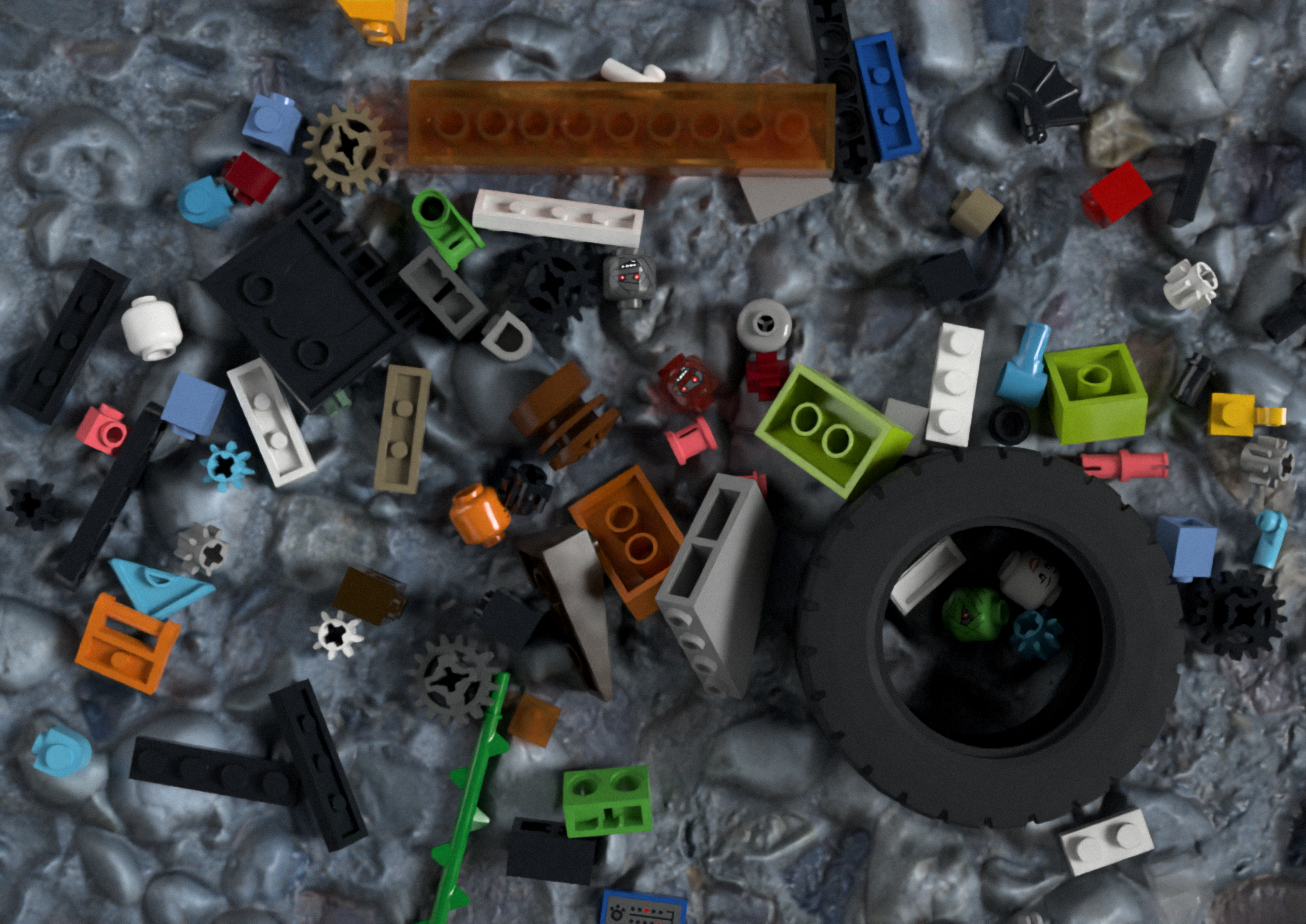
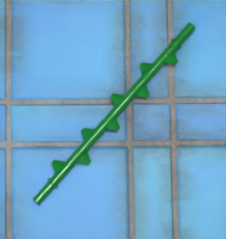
M500 670L501 672L492 677V682L501 685L500 690L489 692L488 696L494 700L495 704L493 706L485 705V708L482 709L484 716L481 719L470 765L451 770L449 778L463 793L450 842L432 847L430 851V856L443 867L430 919L413 924H446L450 910L468 906L470 897L457 885V880L469 833L489 825L490 819L477 807L488 759L491 756L508 752L510 744L496 732L498 721L503 716L500 713L511 674L509 672Z

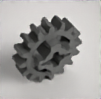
M458 634L454 643L450 635H441V646H438L433 641L426 642V649L429 653L427 655L417 653L414 655L415 660L420 663L419 669L408 670L410 676L417 678V684L408 687V691L419 693L421 696L415 702V707L423 708L428 706L429 710L427 711L426 718L429 720H435L441 714V723L445 726L452 724L454 716L459 725L468 724L469 713L475 719L482 718L484 715L480 706H493L495 702L488 696L489 692L500 690L501 685L492 682V676L501 672L500 668L489 667L488 662L494 657L493 652L480 653L479 651L483 643L480 640H473L467 646V635ZM458 651L468 655L477 666L469 667L463 663L462 655H459ZM438 659L439 665L433 675L429 677L431 668ZM454 673L470 675L468 678H463L462 681L457 682L455 686L440 684V682L447 681V678L453 677ZM476 683H480L477 694L471 700V691ZM438 692L444 696L450 708L439 703L432 693Z

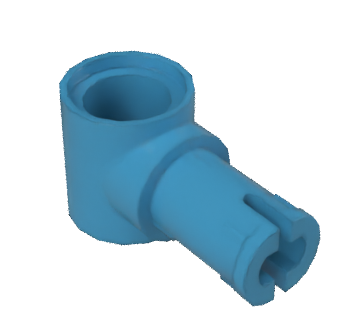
M1033 321L1027 323L1018 354L1012 356L1011 362L1006 360L1001 369L995 386V396L1033 409L1038 406L1048 377L1046 373H1043L1044 364L1042 360L1051 327Z

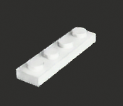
M479 189L473 210L472 227L486 228L491 231L524 233L535 237L547 236L569 239L574 242L607 244L618 248H639L644 210Z

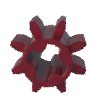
M777 351L768 353L757 352L756 361L746 362L747 393H758L759 402L774 401L790 376L788 360H777Z

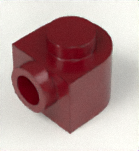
M242 151L239 157L236 155L232 156L220 174L234 185L230 193L250 207L255 200L263 205L282 178L244 151Z

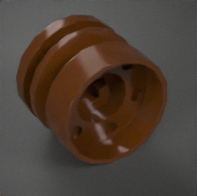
M574 360L546 379L508 417L526 439L534 437L543 430L546 432L548 437L537 451L542 457L557 446L561 449L549 463L556 473L565 466L580 461L608 436L612 426L621 416V413L615 406L600 417L596 415L595 412L607 400L604 394L594 397L587 403L581 398L592 381Z

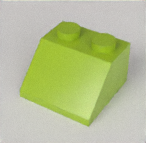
M1126 343L1044 353L1043 364L1044 373L1048 376L1046 389L1050 418L1060 446L1144 435L1148 395Z

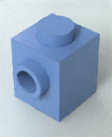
M271 92L269 98L256 93L242 134L256 145L291 157L305 118L294 107V100Z
M179 372L160 419L172 423L170 431L191 440H194L196 434L209 437L228 390L192 375Z
M1195 516L1158 517L1155 540L1159 542L1172 569V574L1169 576L1170 580L1187 583L1192 582L1193 577L1211 576L1217 527Z

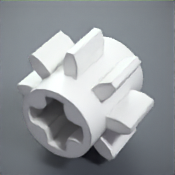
M1184 259L1170 269L1171 272L1165 276V279L1168 281L1164 285L1165 296L1169 303L1178 310H1184L1190 306L1191 310L1196 314L1212 304L1211 299L1216 297V293L1213 290L1218 286L1217 278L1212 269L1203 262H1198L1191 266L1190 262Z
M327 610L321 612L324 623L321 626L310 627L312 632L318 633L319 639L313 648L319 649L324 647L328 649V660L335 659L340 649H342L347 657L354 655L350 645L353 642L364 641L365 638L362 635L356 634L355 626L359 625L362 621L360 618L351 621L346 618L347 613L341 610L338 611L337 618H333ZM331 624L334 627L343 626L346 633L341 636L344 643L340 640L333 642L330 640L329 635L334 631Z

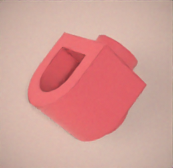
M102 402L100 408L90 406L74 436L84 444L117 458L132 427L122 421L125 413Z

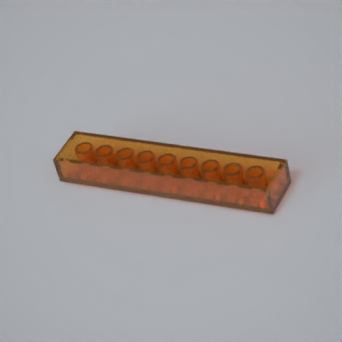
M410 80L408 165L415 173L832 178L835 169L836 84Z

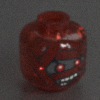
M680 353L656 373L660 378L656 384L658 393L678 415H684L692 410L698 416L716 401L711 393L717 388L718 379L698 355L692 354L686 357L683 353Z

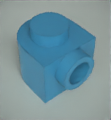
M210 175L188 184L180 192L178 197L179 211L186 220L197 227L213 228L233 220L229 207L234 206V201L225 182L219 184Z

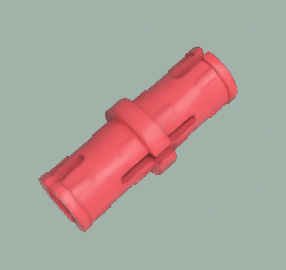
M1128 449L1118 450L1117 454L1081 453L1079 463H1082L1083 467L1081 468L1084 469V472L1089 476L1095 475L1099 479L1118 478L1119 482H1129L1130 478L1166 479L1168 477L1169 469L1164 468V465H1169L1167 452L1129 454Z

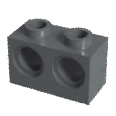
M430 245L398 273L459 341L491 314Z

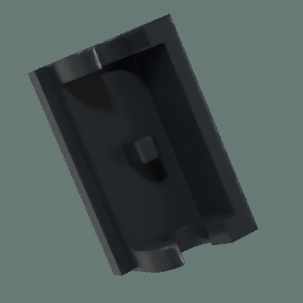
M515 817L510 834L506 876L590 886L597 836L568 838L566 824L563 822Z

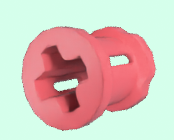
M702 415L696 418V423L675 433L672 431L664 433L680 467L686 464V459L708 448L712 451L718 448L710 428Z

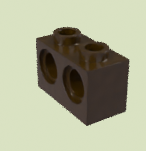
M364 565L349 566L332 607L381 627L391 623L396 618H401L409 600V596L404 594L408 584Z

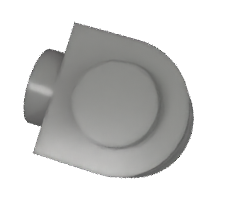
M508 310L502 317L495 314L481 332L485 336L481 344L506 363L522 362L528 358L533 350L534 340L530 330Z

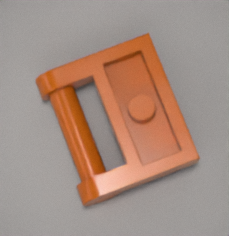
M102 592L94 604L74 663L152 695L159 686L173 645L180 634L181 624L168 620L166 623L118 603L115 596ZM110 617L157 637L156 647L105 626L107 618Z

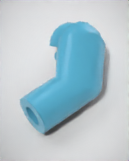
M1265 509L1259 513L1256 519L1257 528L1262 531L1252 564L1264 569L1273 570L1288 521L1280 511L1274 512L1270 509Z

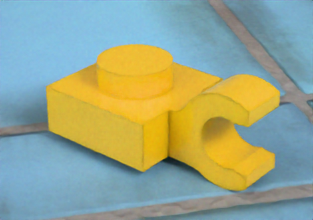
M1210 393L1208 396L1207 435L1253 437L1254 425L1276 427L1286 425L1287 408H1255V395Z

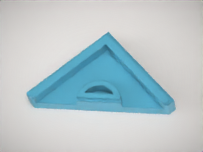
M112 558L108 561L134 609L160 621L216 590L214 584L128 560Z

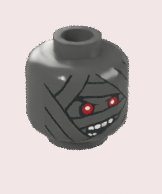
M641 248L613 249L612 256L606 258L602 263L603 296L608 300L617 301V309L633 310L642 309V301L650 300L656 295V261L646 255V250Z

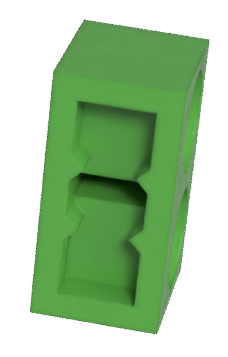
M648 765L564 772L563 811L568 838L653 831L652 794Z

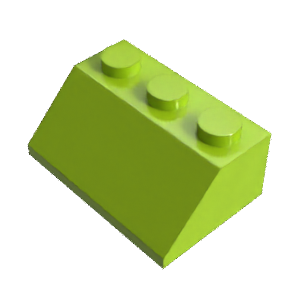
M799 362L754 433L847 501L853 500L877 480L893 471L915 436L822 372Z

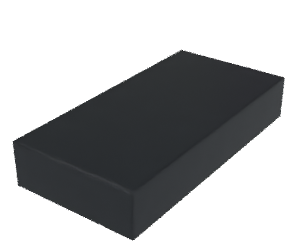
M1201 138L1191 145L1168 217V225L1182 228L1194 221L1217 148L1215 141Z

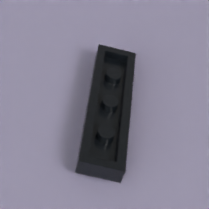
M90 257L9 405L46 425H52L132 279Z
M309 678L268 694L328 852L341 850L368 836L367 828Z
M142 735L137 736L135 740L128 778L295 808L298 804L302 782L294 762Z

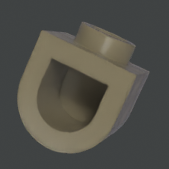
M978 185L972 191L965 187L950 205V208L956 212L948 222L975 242L1004 206Z

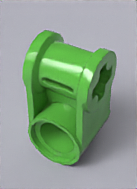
M429 189L420 192L414 198L412 212L415 219L453 271L458 268V262L476 248L482 250L486 247V244L464 216L461 217L443 193ZM433 200L441 202L444 205V211L439 219L428 221L422 217V209L427 202Z

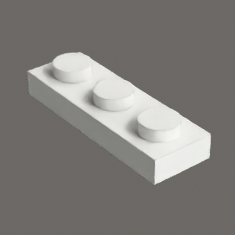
M943 322L938 340L928 405L930 410L925 425L923 445L948 450L968 446L985 330Z
M258 358L228 371L227 375L275 487L280 488L317 472L279 380L261 358Z

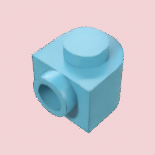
M63 725L50 728L48 733L42 731L31 750V754L37 756L33 767L58 778L70 776L83 770L88 765L92 754L90 743L82 734Z

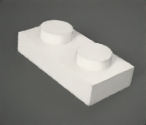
M1137 806L1058 833L1071 873L1074 876L1155 849L1141 808Z

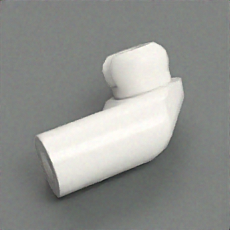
M609 58L601 69V76L626 90L650 95L662 89L660 84L665 80L664 71L652 64L647 65L643 74Z

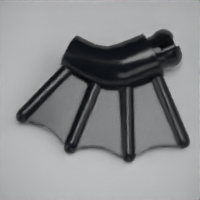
M1028 45L1023 46L1014 79L1002 97L1017 110L1021 130L1025 132L1024 140L1030 145L1034 141H1037V145L1044 143L1048 137L1046 129L1051 127L1088 123V117L1085 116L1078 102L1079 88L1064 79L1059 71L1058 62L1044 60L1038 57Z

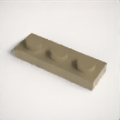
M389 364L373 486L375 490L417 494L432 377L431 369Z

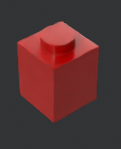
M1128 160L1081 194L1079 198L1083 202L1081 208L1088 220L1094 225L1099 223L1104 230L1154 193Z

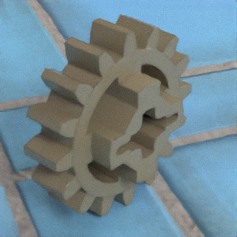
M348 103L346 112H341L336 104L331 105L333 116L327 118L319 112L317 118L321 125L318 128L308 126L306 129L314 138L313 141L303 142L302 147L306 151L313 153L312 156L304 160L305 164L309 168L318 167L312 176L318 182L328 178L326 188L331 192H334L341 185L342 192L346 196L351 195L353 186H357L363 194H366L367 182L372 181L380 186L382 182L377 174L380 171L390 173L392 170L390 165L385 162V159L396 156L394 148L386 146L387 143L394 139L391 131L380 132L386 122L381 116L371 121L373 112L367 106L358 114L354 103ZM349 123L360 124L371 132L364 131L358 133L352 130ZM333 130L334 133L329 143L324 145L326 137ZM345 135L356 146L353 148L354 155L352 156L354 164L343 153L346 151L345 144L347 143ZM376 153L371 165L365 169L369 156ZM340 165L347 169L350 176L336 174L328 167Z

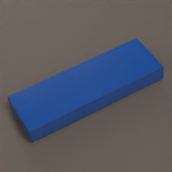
M892 31L852 40L860 87L879 163L920 154L922 150Z

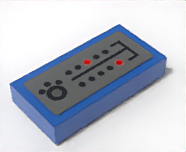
M604 887L600 924H685L688 898Z

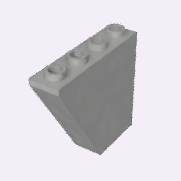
M717 473L655 597V601L677 638L678 644L682 647L691 663V667L701 681L704 690L717 698L729 696L743 700L747 689L778 529L756 480Z

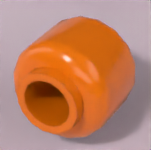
M476 483L463 489L452 498L454 504L449 511V517L466 544H482L484 548H489L506 537L504 530L509 526L512 516L495 488L491 486L483 487L481 483Z

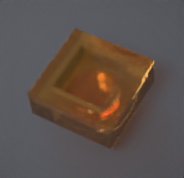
M524 692L507 732L546 748L563 708Z

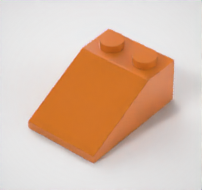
M636 464L567 509L578 527L589 530L595 536L600 547V552L597 553L602 567L636 620L640 622L660 609L655 601V597L685 537L639 465Z

